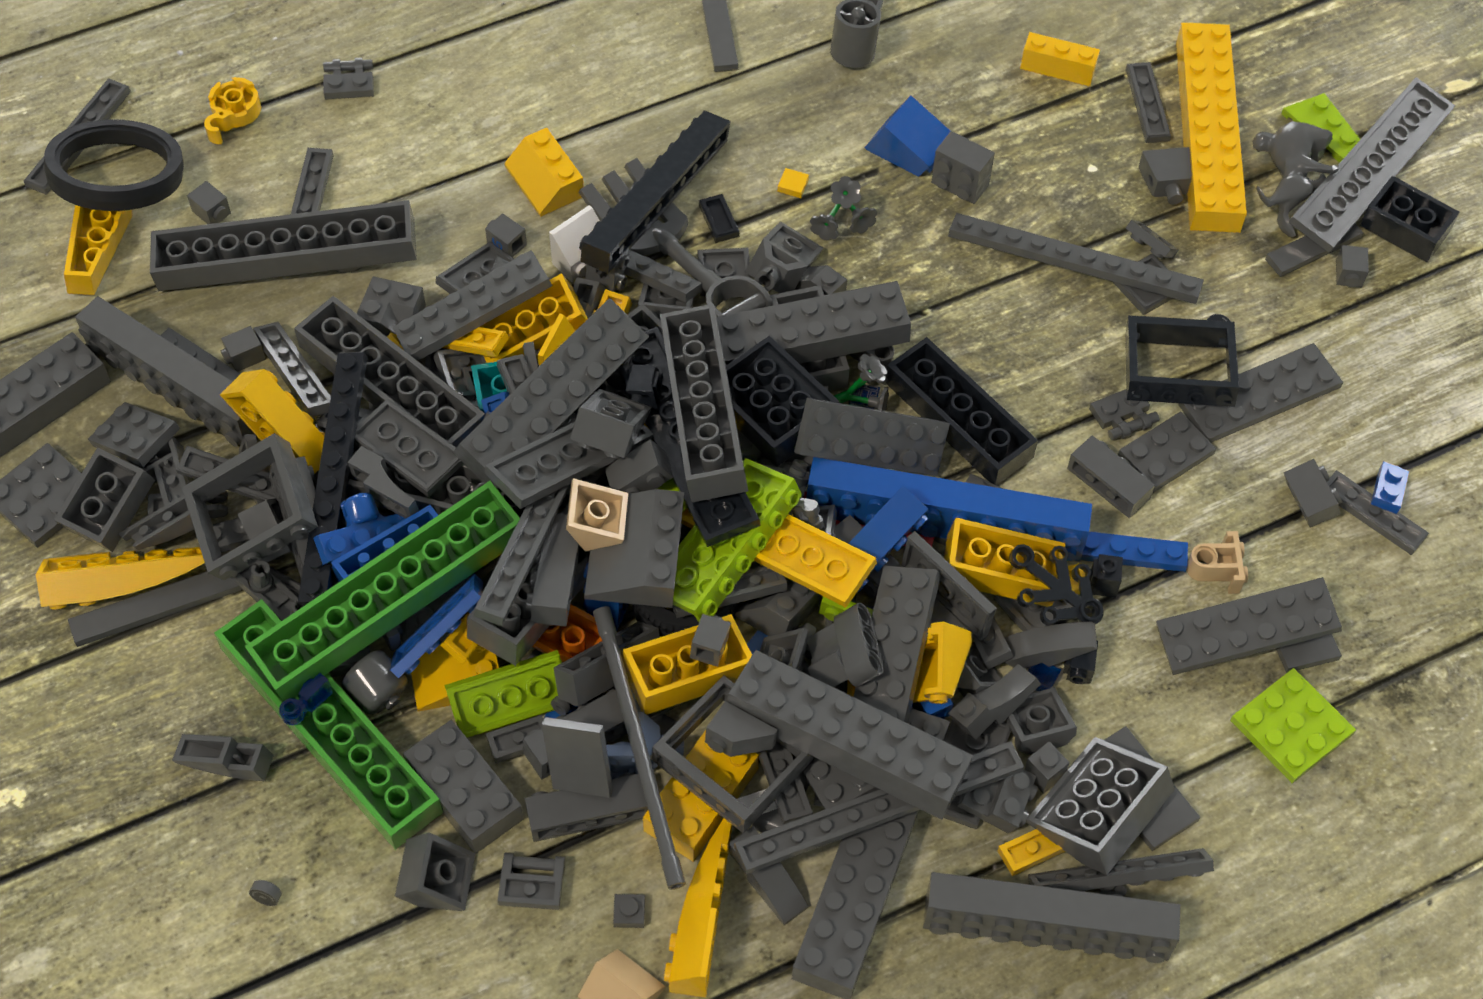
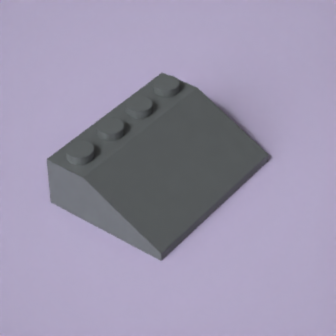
M653 489L628 494L624 541L621 544L590 550L584 599L672 608L684 492Z
M1094 737L1028 816L1026 821L1053 843L1062 847L1064 851L1080 863L1107 875L1174 792L1175 788L1167 766Z

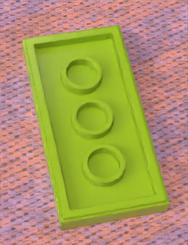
M558 650L520 661L516 666L510 664L446 684L445 689L457 727L466 738L553 711L551 701L558 696L554 667L562 663Z

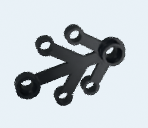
M1020 544L1010 552L1009 561L1014 568L1027 570L1050 588L1034 591L1029 588L1023 589L1017 595V602L1020 606L1027 608L1036 602L1065 600L1073 606L1063 609H1056L1053 606L1046 607L1040 613V620L1043 624L1053 625L1058 620L1078 619L1079 622H1093L1096 625L1102 620L1104 615L1103 606L1100 601L1093 598L1089 579L1091 569L1088 565L1081 563L1073 568L1071 575L1079 583L1080 596L1072 591L1067 565L1068 551L1065 547L1056 546L1049 552V559L1055 564L1057 578L1034 561V552L1029 546ZM1055 551H1059L1062 554V559L1055 557ZM1016 555H1021L1024 558V563L1018 562ZM1082 569L1085 572V577H1080L1077 570ZM1023 594H1028L1031 601H1024ZM1085 608H1089L1092 611L1091 617L1085 614ZM1047 611L1053 614V620L1047 619Z

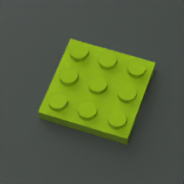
M1294 668L1232 715L1230 719L1292 784L1354 735L1356 731Z

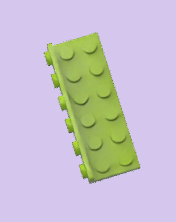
M747 458L743 461L748 491L745 493L759 517L761 526L707 547L695 524L679 545L673 597L674 606L693 614L698 623L702 614L708 616L716 614L720 604L733 591L735 584L741 576L748 571L758 553L766 547L768 540L781 527L792 508L798 504L802 493L794 478Z

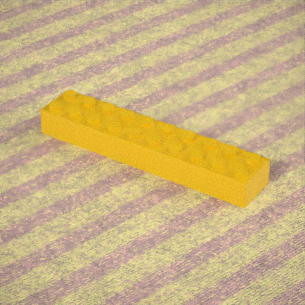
M1181 22L1176 48L1184 147H1189L1192 179L1187 193L1190 230L1240 233L1247 211L1230 25Z

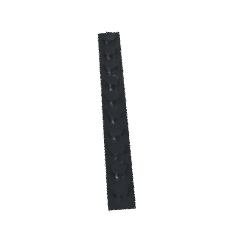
M364 352L338 353L313 504V513L318 527L310 531L308 535L298 603L301 607L326 592L333 585L334 571L332 564H322L313 538L319 534L338 530L342 527L343 512L340 505L346 500L350 475L348 461L353 456L368 358Z

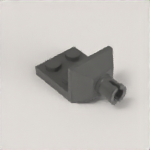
M780 221L763 238L746 273L754 277L755 281L760 285L764 284V288L767 291L771 289L778 293L794 291L804 272L821 254L823 247Z

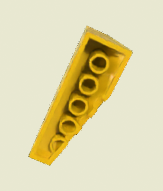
M200 547L177 548L173 550V554H167V551L163 549H154L143 556L136 554L135 550L124 551L122 555L117 557H111L110 552H99L43 559L36 573L41 607L49 606L50 609L65 608L67 604L79 603L80 606L92 605L97 600L122 596L156 586L185 574L205 562Z
M723 818L710 839L696 867L685 897L677 933L671 932L669 951L674 952L672 963L666 962L664 981L669 982L670 993L705 998L707 995L733 826L725 818Z

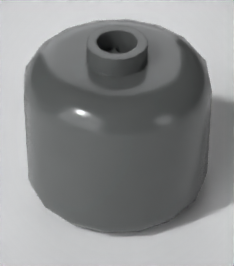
M382 650L373 651L359 660L347 672L342 681V688L367 715L378 714L384 709L390 710L396 706L401 700L400 695L408 683L405 674L398 678L390 671L392 660Z

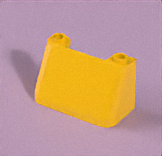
M946 622L931 623V628H928V636L913 703L930 701V703L945 704L949 698L954 697L971 647V631ZM848 680L847 694L853 697L856 687Z

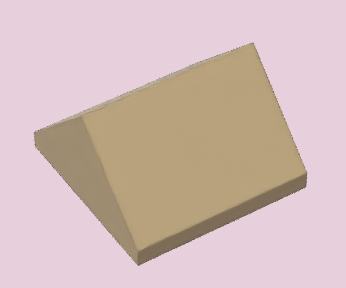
M573 478L566 530L584 551L617 545L624 541L628 493Z
M616 949L595 963L578 995V999H657L666 987Z

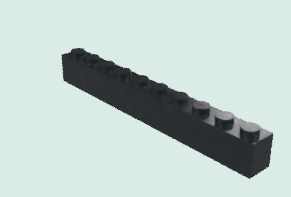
M705 110L697 118L695 117L686 130H682L679 138L674 143H670L667 151L663 155L658 156L655 164L645 170L642 178L633 183L629 192L620 197L615 207H611L602 221H598L588 236L585 235L579 245L581 250L580 262L609 273L728 141L730 120Z

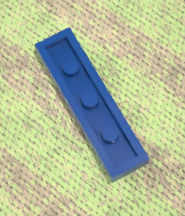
M1089 532L1081 557L1083 561L1093 562L1094 559H1098L1099 554L1123 557V565L1186 572L1188 567V542Z

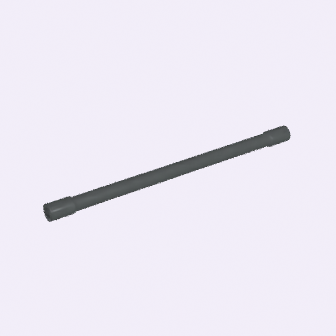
M600 607L594 610L593 614L599 636L604 645L662 858L661 864L668 889H678L685 886L686 881L680 859L676 854L616 637V628L610 607Z

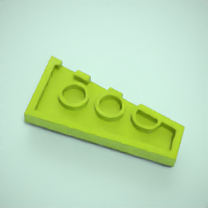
M1325 93L1284 107L1281 114L1286 119L1291 118L1294 122L1308 123L1332 132L1333 139L1326 149L1332 153L1331 156L1339 163L1360 141V138Z

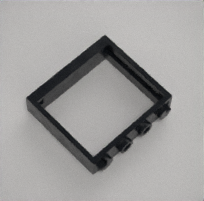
M1128 315L1125 332L1127 400L1235 407L1239 391L1235 322ZM1137 342L1226 348L1228 381L1138 376Z

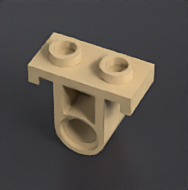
M1227 531L1222 543H1203L1195 546L1188 560V567L1186 569L1188 575L1196 581H1231L1228 587V594H1239L1243 584L1248 581V568L1243 566L1242 558L1244 557L1245 550L1244 543L1239 541L1238 531Z

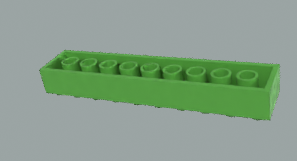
M488 481L251 641L245 648L285 703L501 555L520 517L492 482Z
M261 599L214 633L221 650L396 850L406 842V839L412 838L443 813L440 799L328 673L285 703L282 701L245 648L251 641L281 622Z

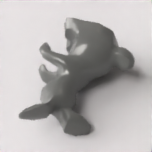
M1294 121L1282 125L1274 134L1259 132L1252 141L1253 149L1258 152L1265 151L1269 153L1274 165L1282 176V180L1271 197L1265 196L1259 186L1256 189L1259 198L1267 207L1278 205L1277 223L1279 228L1291 238H1294L1296 233L1293 226L1289 223V212L1314 193L1326 179L1324 173H1336L1339 170V167L1336 165L1330 166L1318 162L1324 157V149L1331 143L1333 133L1308 123ZM1315 171L1322 174L1319 179L1311 180L1307 177L1308 172Z

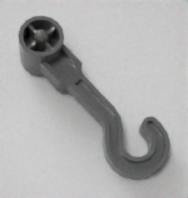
M844 0L838 4L830 47V54L838 64L845 67L859 68L873 61L884 0Z

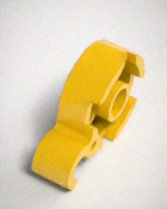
M233 77L232 81L222 85L221 82L216 83L210 90L208 98L212 114L204 121L209 141L220 145L223 143L220 131L227 132L232 128L246 126L259 116L262 109L258 91L251 81L245 78Z

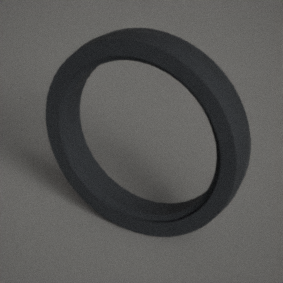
M108 119L75 125L56 135L48 143L44 153L45 175L47 183L53 192L72 204L94 210L125 211L156 204L173 194L180 186L183 178L184 163L178 142L167 132L155 126L137 121ZM105 144H126L146 148L160 155L166 162L165 168L158 175L142 182L119 186L83 182L71 177L62 168L63 162L73 153L88 147Z

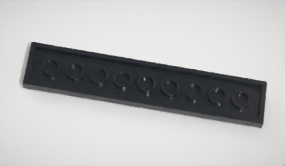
M658 327L645 331L649 336L648 339L617 370L626 387L633 364L653 365L660 372L663 385L659 399H656L658 409H651L645 425L654 433V443L666 451L674 476L672 479L678 491L684 492L683 501L706 546H712L761 526L759 517L745 492L691 502L684 471L664 338Z

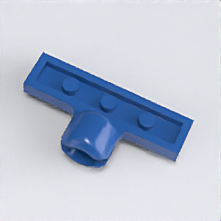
M360 493L349 497L340 505L347 523L346 527L319 534L313 538L322 564L331 563L406 518L398 514L382 516L378 511L373 495L370 493Z

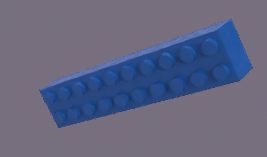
M813 457L806 499L816 500L819 506L835 505L837 511L836 520L840 522L851 515L859 524L866 525L896 492L904 486L929 511L926 514L929 518L918 531L913 528L910 531L911 533L915 531L925 537L947 539V534L956 517L1063 542L1068 551L1067 561L1080 562L1090 530L1092 504Z

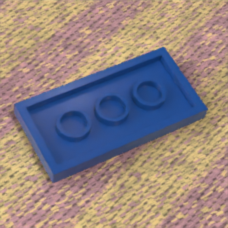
M476 574L394 652L390 671L399 678L405 672L410 674L419 665L420 661L418 659L425 652L428 654L432 653L441 642L439 638L446 632L451 634L461 624L460 618L466 612L471 614L475 609L483 589V581Z

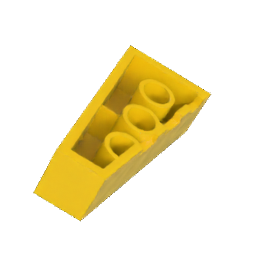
M75 205L64 270L67 294L95 295L133 216L132 210L101 211Z

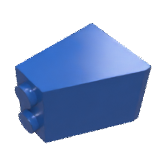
M910 95L886 120L864 148L919 177L926 170L929 173L933 170L936 149L951 131Z

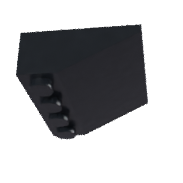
M767 336L726 365L737 428L777 467L795 454L794 451L806 399L813 398L839 403L823 385L770 336Z

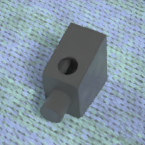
M1189 147L1142 151L1138 168L1151 195L1154 197L1167 196L1170 204L1180 203L1183 200V195L1188 193L1192 179Z

